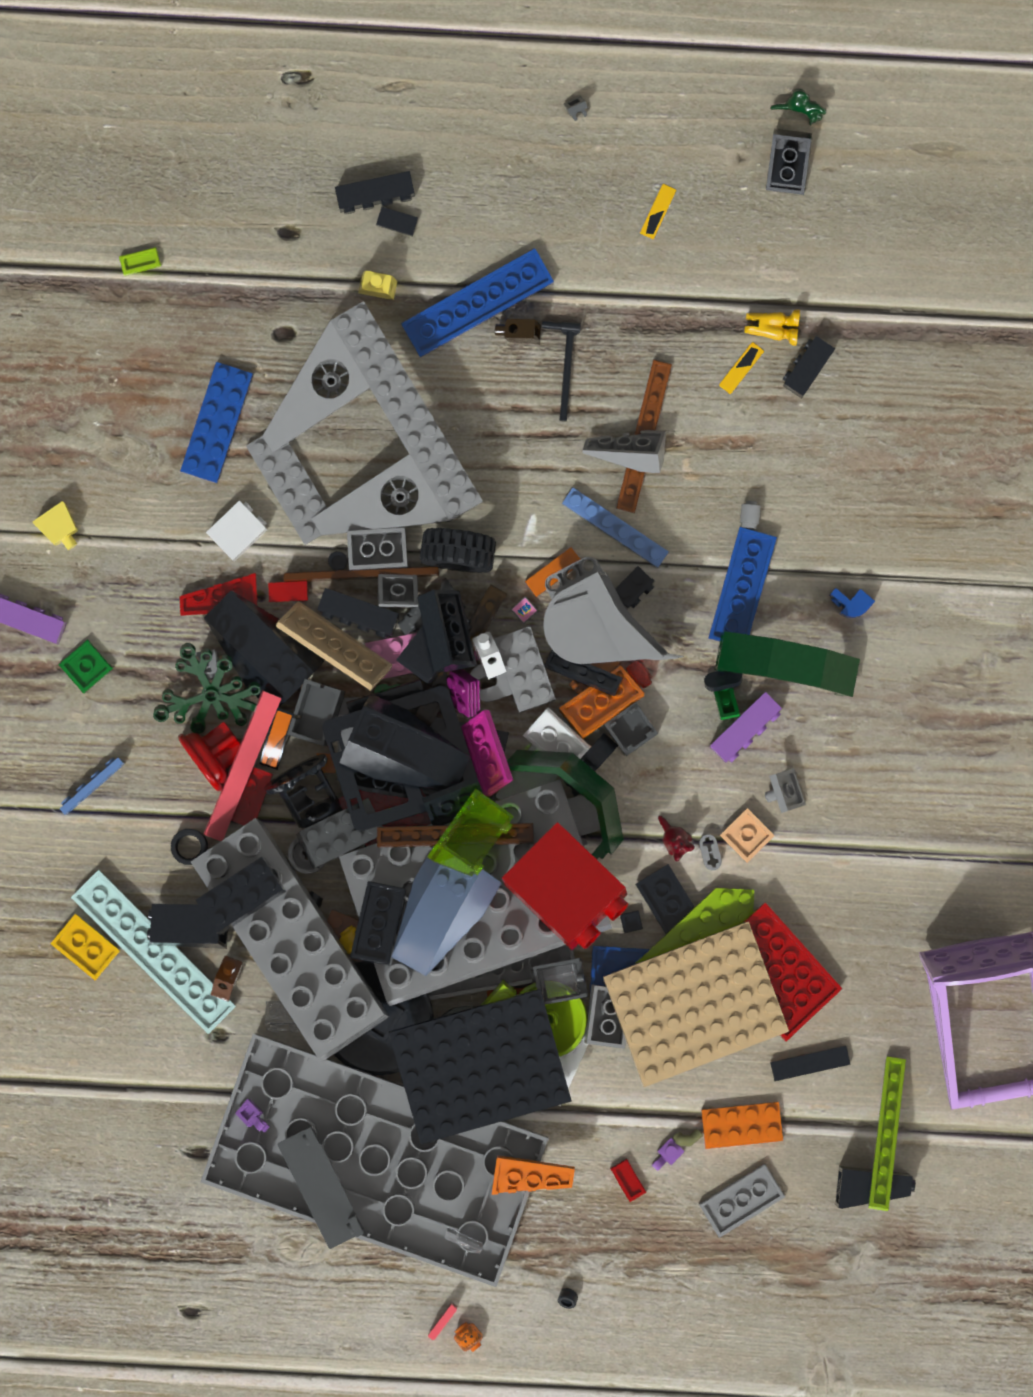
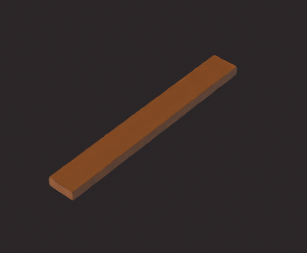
M653 360L635 435L641 434L640 431L656 430L672 364ZM626 467L616 509L635 514L645 472Z

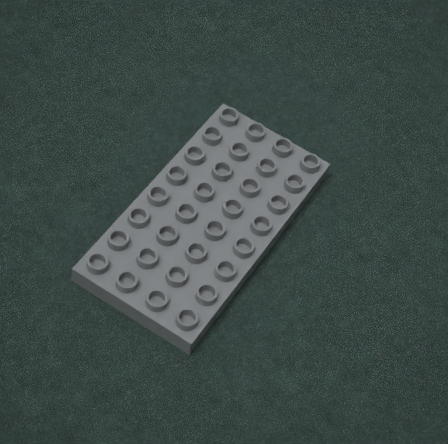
M253 1033L201 1183L316 1223L277 1145L279 1142L312 1126L365 1231L364 1234L356 1238L497 1287L530 1193L527 1190L491 1195L497 1155L541 1161L548 1136L502 1121L420 1144L404 1085L328 1058L326 1060L318 1059L311 1052ZM247 1099H251L263 1112L260 1118L270 1126L266 1132L258 1131L254 1125L251 1127L246 1126L235 1114Z

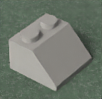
M378 574L377 601L379 607H418L417 575Z

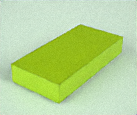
M156 247L119 256L124 276L161 267Z

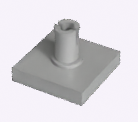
M794 768L769 776L773 790L765 792V798L767 802L777 800L781 813L806 805Z

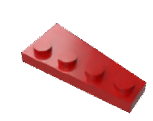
M256 573L179 596L180 616L207 615L230 591L237 593L258 606Z

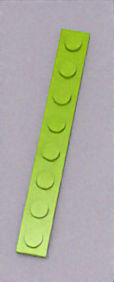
M887 1056L885 1060L868 1206L870 1209L889 1210L906 1059Z

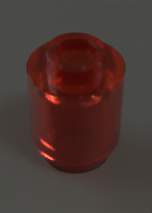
M636 660L626 668L629 676L639 687L645 689L652 684L651 679L653 676L643 662L640 663L639 660Z

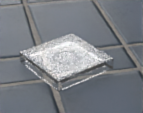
M447 1227L444 1235L445 1239L475 1253H481L483 1249L482 1242Z

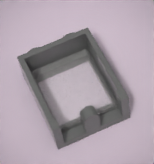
M581 958L534 966V971H531L532 982H536L537 989L541 990L545 1005L588 996Z

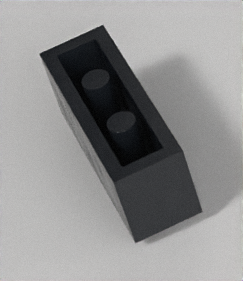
M817 336L814 340L811 338L804 346L806 352L803 356L798 355L793 363L796 365L792 372L788 370L782 379L785 381L783 387L801 399L835 350L834 347Z

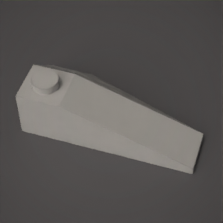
M644 430L640 431L641 434L629 436V433H623V436L612 438L610 435L587 438L582 451L584 454L640 472L660 473L664 462L666 431Z

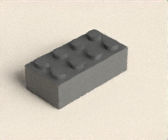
M369 798L363 800L366 813H375ZM358 803L352 806L353 810L360 808ZM347 808L299 831L296 836L312 868L315 869L376 839L377 827L365 831H357L353 827Z

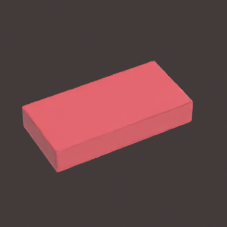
M453 1303L449 1305L428 1333L429 1338L432 1340L436 1339L457 1311L456 1305Z

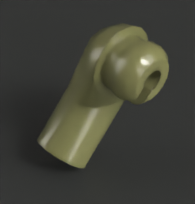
M696 1129L690 1135H683L681 1132H677L674 1134L673 1139L679 1146L690 1147L703 1135Z

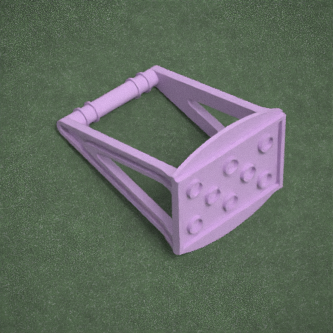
M1033 932L978 939L919 952L920 960L928 978L951 1110L964 1107L973 1108L975 1105L984 1106L986 1103L1025 1096L1030 1098L1033 1095V1079L1027 1080V1078L1024 1081L986 1088L978 1087L975 1090L967 1089V1091L958 1093L946 986L981 983L1029 973L1033 993Z

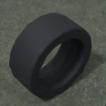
M183 829L175 834L171 841L173 857L184 865H192V860L208 850L206 837L195 829ZM190 835L199 840L201 850L196 857L185 858L179 853L178 843L183 837Z

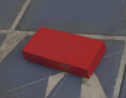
M307 581L268 583L269 603L308 601Z
M627 1158L610 1168L629 1202L647 1193Z

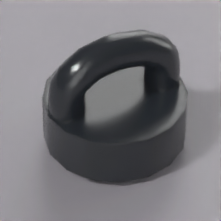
M563 1288L557 1301L560 1306L571 1309L577 1304L578 1294L570 1288Z

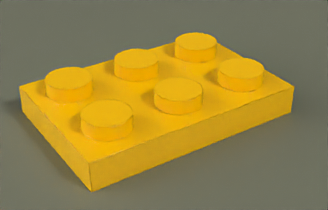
M74 914L50 943L95 981L121 951L77 914Z

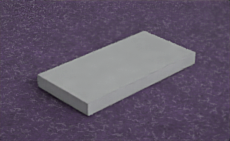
M764 1163L699 1203V1206L720 1238L785 1198V1195Z

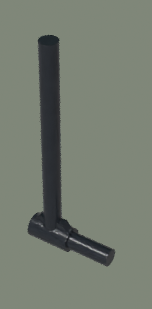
M542 321V329L561 330L566 335L559 421L567 422L574 336L580 333L581 323Z

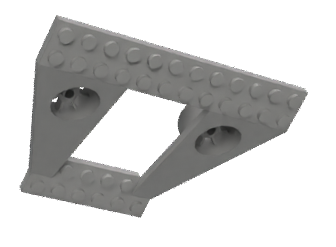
M364 301L328 323L263 436L246 445L304 545L320 536L347 533V531L388 529L450 522L483 502ZM335 365L333 372L329 373L326 372L324 367ZM337 365L344 368L346 372L340 376L336 374ZM322 368L325 372L323 378L315 377L316 373ZM349 374V384H342L341 378ZM313 379L322 381L323 386L314 390ZM332 379L333 381H335V383L333 385H329V380ZM340 386L346 387V390L340 395L338 392ZM325 388L328 391L327 397L319 396L317 392ZM371 389L409 455L327 508L289 442ZM330 392H336L338 397L329 398ZM404 480L402 488L397 489L392 482ZM406 481L412 483L415 488L409 492L405 490ZM389 484L394 489L392 494L383 492ZM418 490V501L410 499L409 494ZM382 495L391 497L392 502L383 506ZM397 496H404V499L402 501H398ZM409 502L416 503V506L409 511L406 505ZM392 504L397 506L395 515L388 512L385 508ZM399 507H405L408 512L403 515H397Z

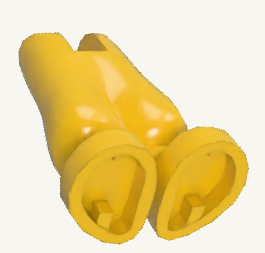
M793 310L790 316H786L782 312L746 313L745 319L759 321V327L745 326L744 333L763 336L777 341L787 339L790 345L796 346L798 329H784L783 326L798 328L800 310Z

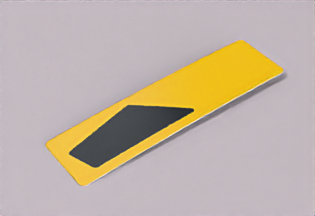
M662 184L640 234L651 239L655 238L676 189Z
M752 342L719 386L729 394H732L764 353V350Z

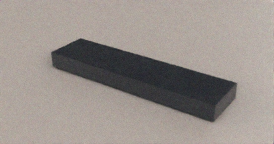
M551 650L544 664V667L614 697L623 681L622 677L593 665L569 662L561 658L553 650Z
M846 1045L770 1062L774 1081L851 1065Z

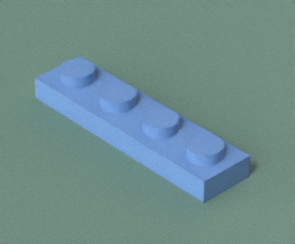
M113 757L105 764L106 768L102 772L98 770L90 777L92 781L87 785L83 783L76 789L77 794L72 798L68 796L61 803L63 806L60 810L64 815H68L125 763L121 758L115 760Z

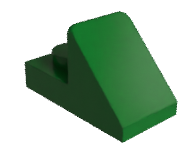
M733 688L713 692L720 720L740 716Z

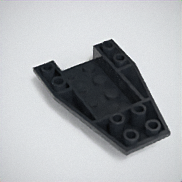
M370 694L347 741L339 764L373 779L443 790L460 782L470 756L407 709Z

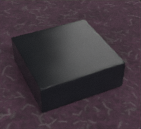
M639 910L620 915L624 934L643 929Z

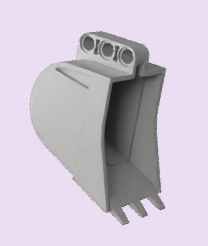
M582 558L550 575L545 580V587L552 600L544 616V633L552 650L561 658L572 663L590 664L643 659L666 660L684 657L668 653L632 617L623 605L607 572L602 571L595 558ZM587 560H591L594 564V568L591 571H587L584 567ZM570 569L575 570L577 573L574 580H570L567 577V572ZM553 578L559 581L557 589H553L550 586V581Z

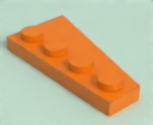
M497 1155L491 1195L527 1190L530 1192L538 1189L572 1188L575 1167Z

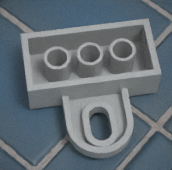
M529 626L495 638L494 641L500 652L506 672L495 676L497 678L495 686L484 690L480 689V700L491 702L513 694L519 713L555 701L556 699L531 627ZM481 664L476 666L470 674L478 680L487 677Z

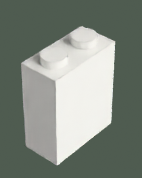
M238 501L206 532L234 562L267 531L264 527L267 523L260 516L256 518L251 513L253 509L247 502L242 504Z

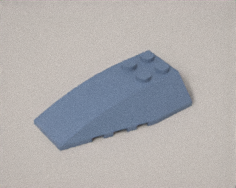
M433 846L413 881L392 958L427 976L449 950H452L456 943L471 930L470 928L483 917L502 883L483 869L454 853Z

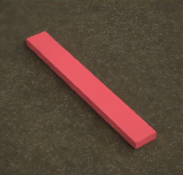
M262 691L204 831L205 836L218 841L224 839L281 701L280 697Z

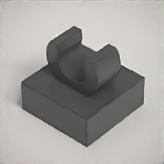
M581 96L564 103L566 111L575 121H577L576 114L578 112H582L584 117L587 116L585 109L588 107Z

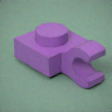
M247 1099L235 1113L248 1127L254 1125L258 1131L262 1130L263 1132H266L270 1127L260 1118L263 1112L251 1099Z
M670 1137L657 1151L661 1156L652 1166L658 1171L666 1162L672 1165L685 1151Z

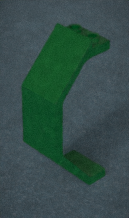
M724 631L721 633L714 670L767 677L834 692V695L853 697L860 659L800 643Z
M516 750L507 760L510 771L559 775L595 806L602 835V842L592 853L596 859L599 857L603 859L608 853L612 855L622 843L624 838L614 787L574 753Z

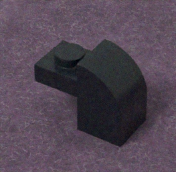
M603 733L583 755L581 760L596 771L618 745Z

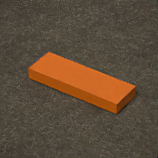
M570 547L526 580L525 583L533 594L538 597L547 590L545 580L550 575L581 559ZM553 578L550 581V586L558 582V579Z

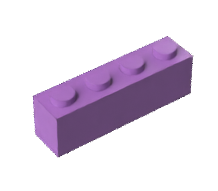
M0 594V623L59 645L67 624L62 621L63 617L53 613L50 617L44 614L45 610L34 607L33 610L26 607V603L19 600L13 603L8 601V596Z
M765 692L709 747L725 763L728 760L732 763L739 756L737 752L742 747L746 749L753 742L751 738L756 733L761 735L767 729L765 724L769 720L774 722L781 715L779 711L782 708Z

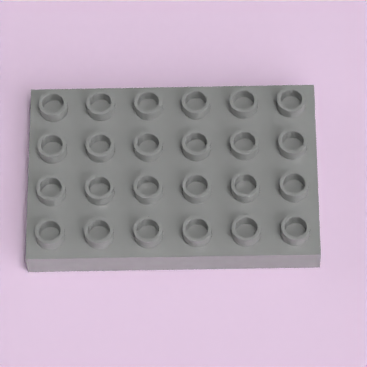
M560 779L487 804V808L445 824L533 823L534 844L436 846L448 850L483 869L502 884L483 917L470 928L471 930L456 943L452 950H449L427 976L392 958V956L389 966L374 963L389 1006L566 945L505 886L502 877L557 822L583 846ZM376 843L339 856L358 916H360L368 881L407 889L395 943L413 881L433 846L378 848ZM608 916L596 926L600 932L612 929Z

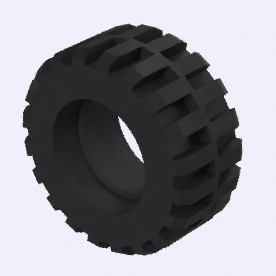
M427 528L423 532L420 560L425 565L437 566L441 569L470 573H488L493 568L496 541L489 535L451 528Z

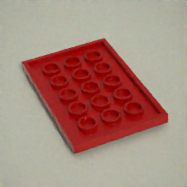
M764 902L742 923L748 921L789 1030V1032L780 1035L787 1042L835 997L842 988Z

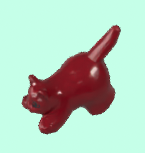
M658 816L660 825L664 829V846L677 862L685 853L694 850L695 846L691 843L693 838L682 827L671 826L664 817Z

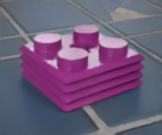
M463 669L450 671L447 685L450 688V696L454 708L468 718L476 716L481 712L480 681Z

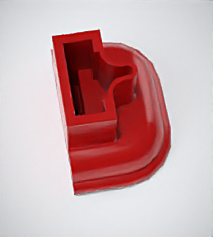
M222 722L203 737L194 732L186 735L183 733L179 734L178 739L188 755L216 791L221 792L227 779V769L232 766L241 744L225 722Z

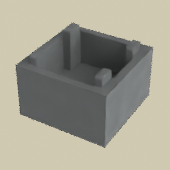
M636 702L604 724V727L625 756H628L658 735Z

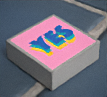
M526 597L511 609L523 624L538 612Z

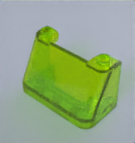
M475 789L427 858L466 875H478L484 867L481 863L502 833L507 834L512 827L510 822L514 816Z

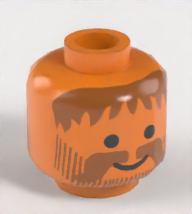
M465 1322L454 1331L456 1333L454 1340L463 1351L471 1350L474 1352L481 1346L480 1341L483 1335L474 1323L468 1324Z

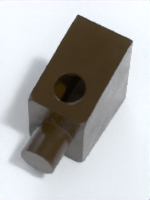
M506 319L505 324L495 325V336H504L508 342L540 345L541 325L535 319Z

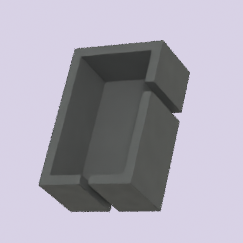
M304 679L294 711L295 715H301V719L292 718L287 735L321 746H328L322 726L325 721L338 717L346 691L326 686L310 679Z

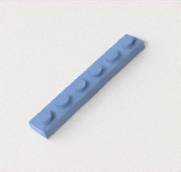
M575 488L571 489L562 503L657 568L669 553V551Z

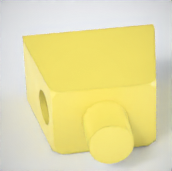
M364 271L361 275L358 293L394 300L398 281L391 275Z
M60 502L33 521V524L55 546L63 543L67 550H70L77 545L72 535L78 529L65 502Z

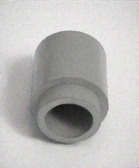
M746 501V504L741 505L740 523H742V528L757 529L761 506L757 505L756 501Z

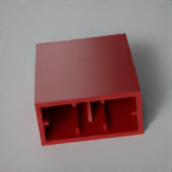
M558 822L502 877L505 886L571 950L578 944L583 949L588 948L601 933L596 926L606 916L614 921L629 905L624 900L628 895L626 887Z

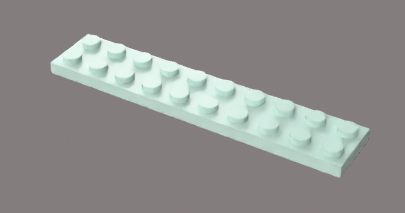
M100 870L71 897L208 1034L236 1007L230 999L227 1002L210 995L213 982L176 946H162L149 943L147 931L150 928L151 921Z

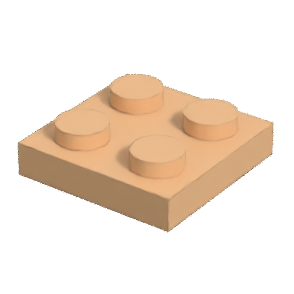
M748 808L720 834L726 843L746 863L775 836Z

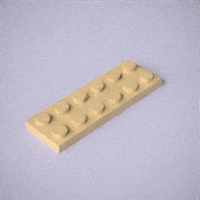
M299 601L277 622V628L370 691L393 666V664Z

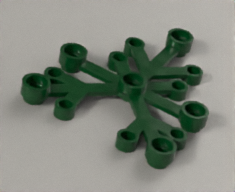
M191 643L183 644L180 647L181 658L176 660L175 668L180 672L185 671L197 675L203 686L202 693L183 698L174 695L171 689H165L162 692L163 701L172 702L173 704L167 706L160 704L156 706L153 712L154 719L158 722H164L169 718V713L176 711L174 713V721L181 724L185 721L189 706L203 701L198 715L190 721L191 731L200 734L205 730L206 722L204 719L211 703L217 711V717L220 720L228 718L229 710L223 707L220 702L223 701L227 702L232 711L235 723L239 726H244L247 723V716L245 713H241L239 707L251 711L255 710L257 704L243 698L258 695L261 688L260 684L252 682L249 688L230 695L225 694L227 691L237 690L242 687V679L239 676H234L231 678V682L220 685L224 673L232 669V658L228 655H221L217 659L218 669L210 683L204 671L208 662L212 660V651L210 649H203L199 662L195 656V646Z

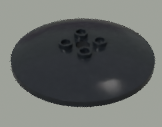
M368 961L357 962L355 964L390 1017L334 1055L345 1065L373 1075L397 1073L399 1068L389 1031L434 1019L431 1000L428 993L389 1006L374 963Z

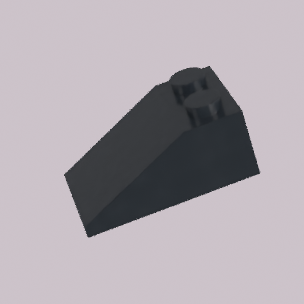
M774 128L766 190L804 195L812 133Z

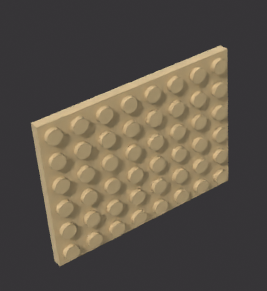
M748 921L603 976L643 1087L650 1086L789 1032Z

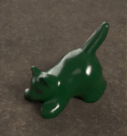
M800 88L793 91V94L785 104H774L770 107L771 110H792L806 114L810 126L822 120L823 115L826 114V110L816 101H810L809 94Z

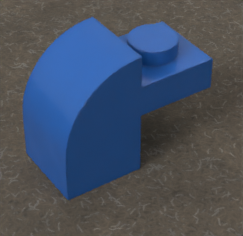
M836 588L829 595L832 597L831 602L837 607H843L839 614L846 618H856L863 615L875 602L862 589L858 590L851 600Z

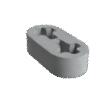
M710 834L704 835L699 841L704 865L708 870H717L721 866L722 861L716 838ZM707 837L709 840H713V844H711L712 851L708 852L707 846H703L702 843L705 842ZM710 853L713 854L714 859H718V863L715 864L716 867L712 868V865L707 864V861L710 860Z

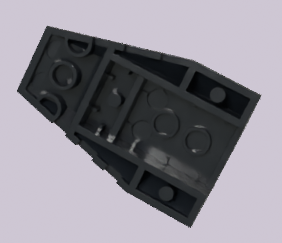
M230 591L204 617L226 655L232 658L233 667L241 677L244 685L249 688L250 683H259L261 687L260 693L255 695L258 699L262 691L280 697L281 701L278 708L304 683V679H308L325 661V659L277 628L276 625L280 620L279 618L233 591Z

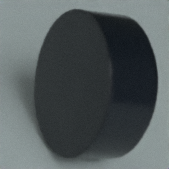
M335 551L330 554L328 564L331 569L335 571L343 570L347 566L348 560L343 552Z

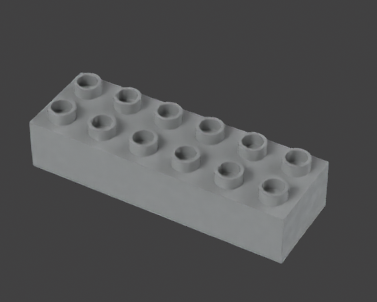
M255 818L192 860L191 863L210 891L260 857L266 858L286 892L234 925L233 928L317 1058L326 1060L390 1016L350 957V954L346 952L333 928L265 824Z

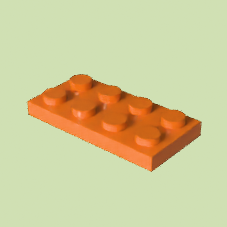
M621 665L610 672L623 678L615 697L589 687L559 708V712L582 739L644 697V692Z
M779 1102L701 1110L705 1149L783 1141Z

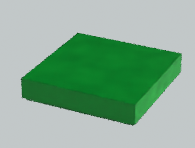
M88 639L58 664L83 694L113 670L111 665Z

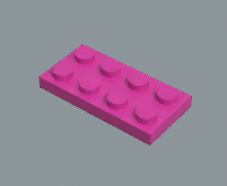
M483 710L462 725L461 729L484 797H490L513 781L490 710Z

